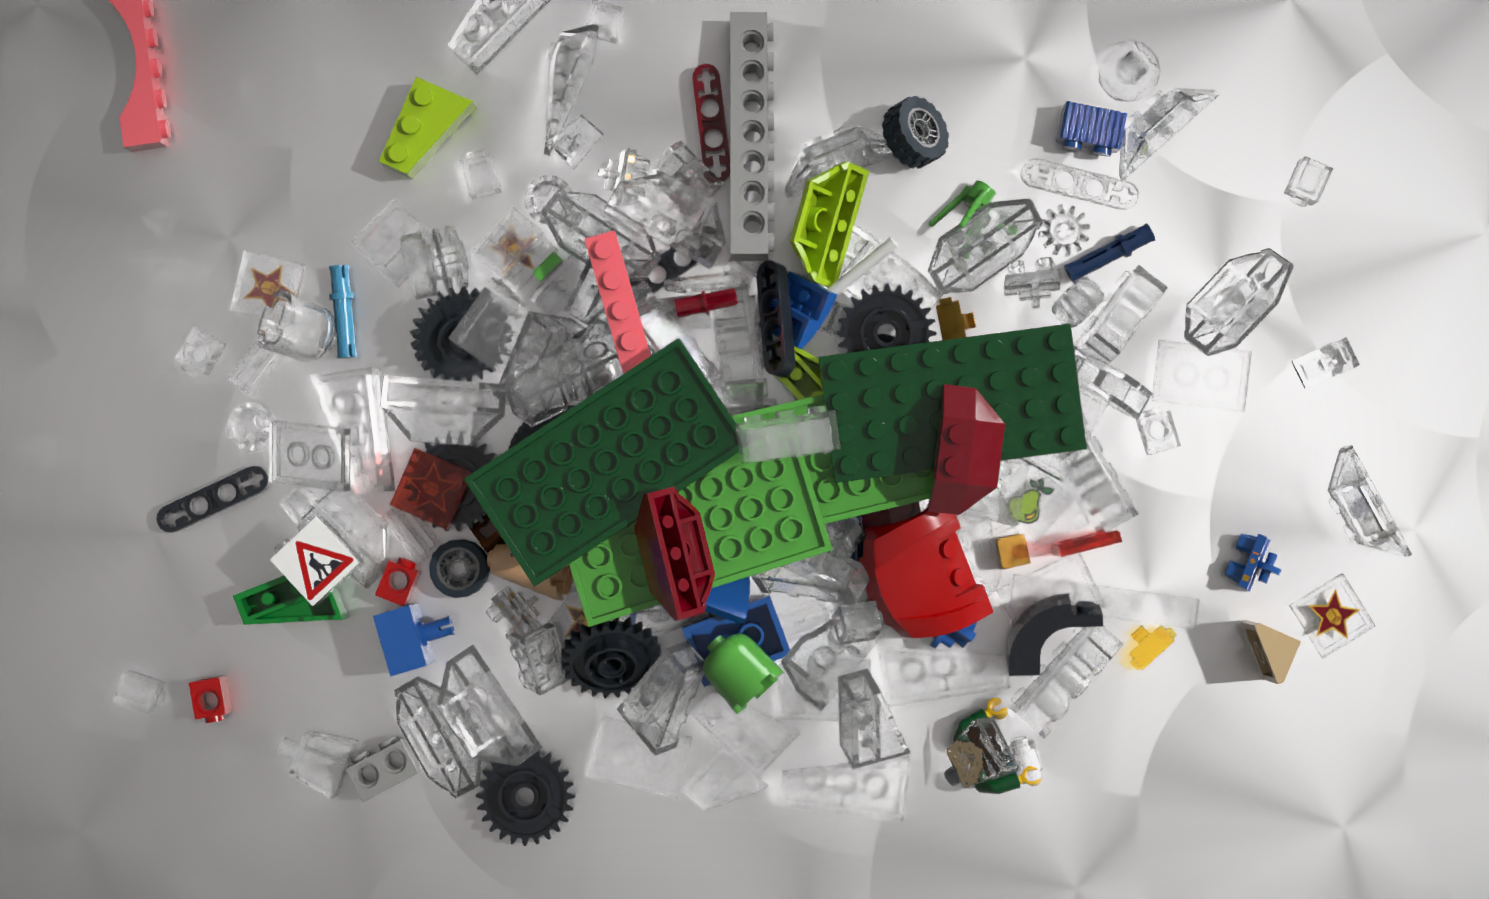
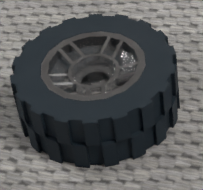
M918 96L907 97L887 110L888 112L884 114V121L882 122L883 137L887 142L888 149L890 148L892 151V155L899 159L903 165L906 164L909 168L917 167L919 169L941 158L946 153V148L949 145V132H947L946 122L943 120L941 113L927 99L919 98Z

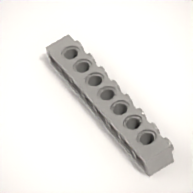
M730 12L731 261L768 260V252H774V233H768V221H774V202H768V191H774V172H768V161H774V142H768V131H774V112H768V101H774V82H768L767 71H774V53L767 52V41H773V23H767V12ZM749 42H755L760 48L757 51L749 52L744 48V45ZM753 71L758 73L760 78L757 81L750 82L744 78V75ZM749 101H755L760 105V108L757 111L750 112L744 108V105ZM749 131H755L761 137L755 142H749L744 138V135ZM749 161H756L761 167L756 172H748L745 170L744 165ZM749 191H756L760 194L761 198L757 202L751 203L744 199V195ZM749 221H755L760 224L761 229L756 233H749L744 229V225Z

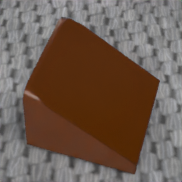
M486 514L484 516L485 522H476L474 528L470 530L483 549L489 553L497 544L506 543Z

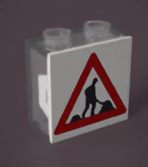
M310 516L297 527L299 533L291 540L286 538L274 549L276 554L270 559L312 606L322 603L365 563L323 516H316L314 519Z

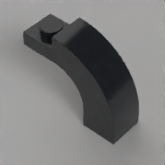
M1064 593L1044 598L1030 606L1018 618L1008 638L1007 669L1009 676L1040 675L1041 649L1045 641L1056 631L1070 627L1103 626V613L1100 604H1095L1092 601H1079L1076 605H1071L1069 594Z

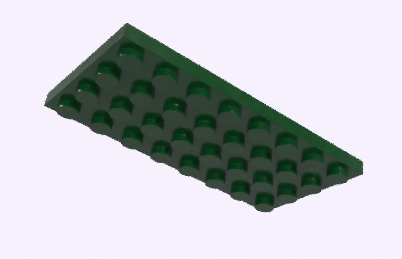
M1071 323L818 357L835 483L933 470L943 384L976 388L1005 423L1001 461L1087 449Z
M679 337L464 478V480L533 586L536 587L636 521L643 494L669 487H674L680 492L750 446V443Z

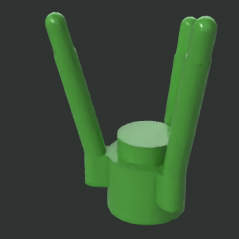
M976 180L972 187L966 185L963 191L929 222V226H935L965 198V205L969 209L959 223L960 228L965 227L975 212H981L963 256V259L966 261L969 260L986 217L994 205L991 201L996 192L986 183Z

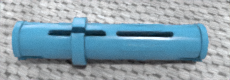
M349 265L329 266L332 294H329V300L333 301L337 359L357 357L351 300L354 299V292H351Z

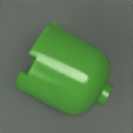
M740 633L732 634L726 639L721 635L708 645L707 649L710 653L705 658L703 664L705 677L737 715L747 708L746 704L753 697L758 699L778 680L777 677L784 673L750 637Z

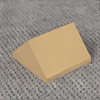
M1249 620L1241 622L1263 679L1275 684L1283 683L1301 641L1261 623Z

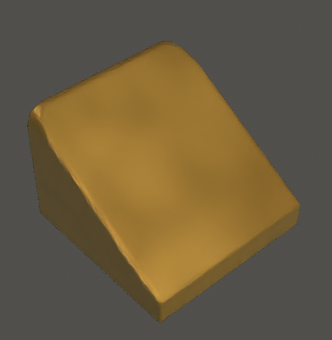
M1025 533L994 539L1000 569L1003 570L1031 563Z

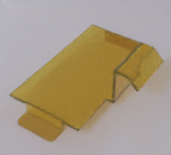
M1162 624L1152 633L1148 632L1141 625L1131 634V637L1139 643L1129 653L1133 658L1130 661L1131 665L1136 670L1140 668L1143 670L1175 641L1173 638L1177 634L1171 627L1165 629Z

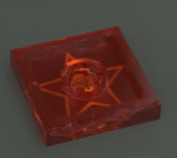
M414 448L390 505L448 530L467 488L464 478L472 474V472Z
M1108 529L1055 542L1050 546L1053 556L1064 557L1120 543L1122 538L1120 531Z

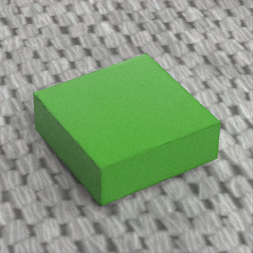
M552 252L533 271V275L544 284L565 262L555 252Z

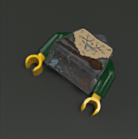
M990 699L986 710L979 709L958 723L952 739L953 743L946 751L952 766L945 770L944 776L952 786H956L961 782L965 789L976 788L979 793L1001 794L1018 789L1020 784L1023 783L1029 786H1037L1041 783L1042 779H1036L1035 781L1027 780V774L1030 771L1038 770L1034 766L1026 767L1020 775L1016 774L1020 768L995 719L1000 720L1008 715L1006 707L998 712H994V708L1002 703L1001 699Z

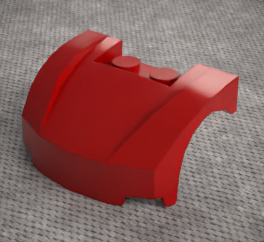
M927 507L919 514L901 522L886 526L866 527L864 530L866 536L863 539V557L859 558V567L866 595L883 623L893 628L902 637L914 639L949 634L970 626L994 612L984 585L976 584L956 533L957 530L961 529V526L955 514L928 511Z

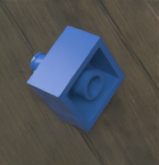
M418 603L373 616L390 677L425 667L435 662L430 641L455 635L454 626L441 629L442 626L453 623L450 615L424 623Z

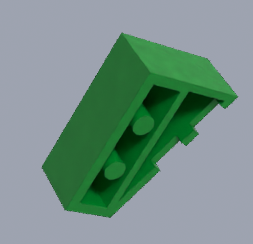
M285 576L233 595L244 625L343 620L349 618L337 585L314 606L305 599Z

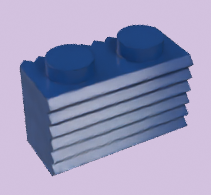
M1066 101L1062 108L1056 141L1062 142L1065 149L1080 151L1081 147L1093 149V154L1110 157L1112 153H1117L1121 148L1127 113Z

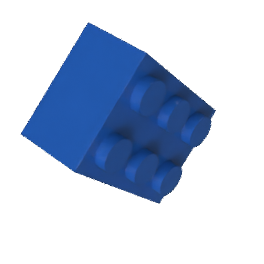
M770 594L749 602L747 618L742 624L713 615L682 628L704 687L711 685L703 672L704 660L710 653L707 647L720 635L724 639L732 634L740 633L747 635L773 661L792 655Z

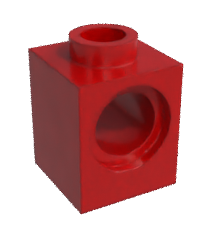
M399 557L397 561L389 560L375 596L403 607L408 606L422 571L415 569V562L403 557ZM398 571L404 573L407 578L406 586L403 589L396 588L392 582L393 575Z
M226 675L189 682L195 720L205 718V723L224 720V714L232 712ZM208 692H212L217 697L218 702L215 708H210L205 703V696Z

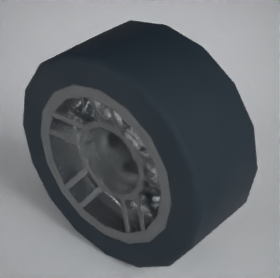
M466 539L450 540L440 545L433 553L429 564L430 578L434 586L444 595L453 598L468 597L480 591L487 582L490 573L484 549L475 542ZM460 562L464 564L465 571L463 574L458 575L454 565Z

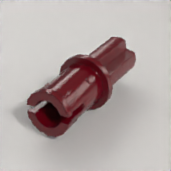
M733 288L705 293V290L701 291L702 294L674 299L678 319L701 313L709 315L711 310L736 306L738 304L737 294Z

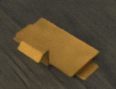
M951 297L939 300L940 305H936L943 340L966 337L965 329L976 327L973 312L962 314L959 300L952 302Z

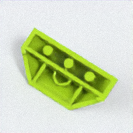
M844 161L806 181L789 240L810 281L828 288L839 280L869 175V170L848 161Z

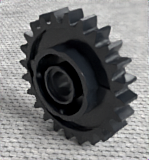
M885 283L883 291H879L878 287L874 284L871 294L862 289L861 300L851 297L850 299L854 305L853 308L843 307L848 317L838 319V322L843 324L845 328L836 332L837 335L845 338L844 341L838 344V347L847 348L848 351L846 353L930 342L929 337L937 335V332L929 330V326L936 322L935 319L926 318V314L929 313L931 308H920L923 298L920 297L912 300V289L906 294H902L901 285H898L894 291H891L888 283ZM884 324H890L895 329V337L890 342H882L878 338V329Z
M462 286L457 294L452 287H449V294L447 296L438 291L437 301H433L430 298L427 299L428 309L418 308L422 318H414L412 320L415 326L418 327V329L410 331L411 336L417 339L410 343L413 350H417L414 356L417 361H422L421 366L424 371L431 369L430 374L434 379L441 374V379L444 383H447L452 377L455 384L459 385L461 379L465 377L467 382L471 384L473 375H477L482 380L483 370L486 369L489 372H494L491 364L493 362L502 363L498 354L508 352L507 348L502 344L511 339L504 332L510 329L507 321H503L507 316L503 310H499L500 305L496 300L491 302V297L488 293L480 297V292L477 288H474L469 294L466 287ZM467 331L466 336L462 340H454L458 332Z
M448 433L445 442L440 436H435L436 444L434 446L426 441L424 443L426 452L415 451L419 460L409 461L414 471L405 473V476L408 478L426 477L435 462L441 479L448 480L452 474L456 473L462 478V487L458 491L450 489L444 494L446 512L432 502L413 509V511H424L422 521L433 518V528H437L442 522L445 531H449L452 524H454L457 532H461L464 523L470 529H473L475 519L481 523L485 522L483 516L485 511L464 478L492 461L497 454L494 452L486 454L485 452L488 447L486 443L477 447L476 437L466 442V436L463 433L460 434L458 440H455L452 433ZM412 483L407 484L405 489L413 490V494L407 500L416 501L419 494L418 489Z
M628 617L624 622H621L620 618H616L613 621H606L590 627L579 624L580 632L571 631V639H565L564 648H561L562 670H565V678L571 679V686L573 687L580 685L582 693L590 689L592 697L596 696L599 692L603 693L605 699L610 693H614L619 698L622 691L632 695V688L643 690L642 682L651 683V675H658V667L661 666V646L658 644V637L652 636L651 628L643 629L641 621L633 625L631 617Z
M529 745L524 746L522 753L514 746L511 749V756L502 751L500 753L501 762L494 758L490 761L493 770L483 769L482 773L487 777V780H479L477 784L484 788V791L478 792L475 797L483 799L484 802L477 807V810H485L487 812L482 818V822L491 820L492 825L489 831L492 832L500 829V840L506 835H510L511 844H514L517 838H521L523 846H526L529 838H533L536 845H538L541 835L550 840L552 838L551 829L557 832L562 830L559 821H569L570 818L565 811H573L575 806L569 803L568 800L575 798L576 793L570 792L568 788L573 786L575 782L565 779L570 769L560 770L559 767L563 760L559 759L553 762L551 760L552 751L547 753L546 756H542L540 746L534 753L530 752ZM526 787L531 789L534 794V800L530 803L522 802L518 797L520 788Z

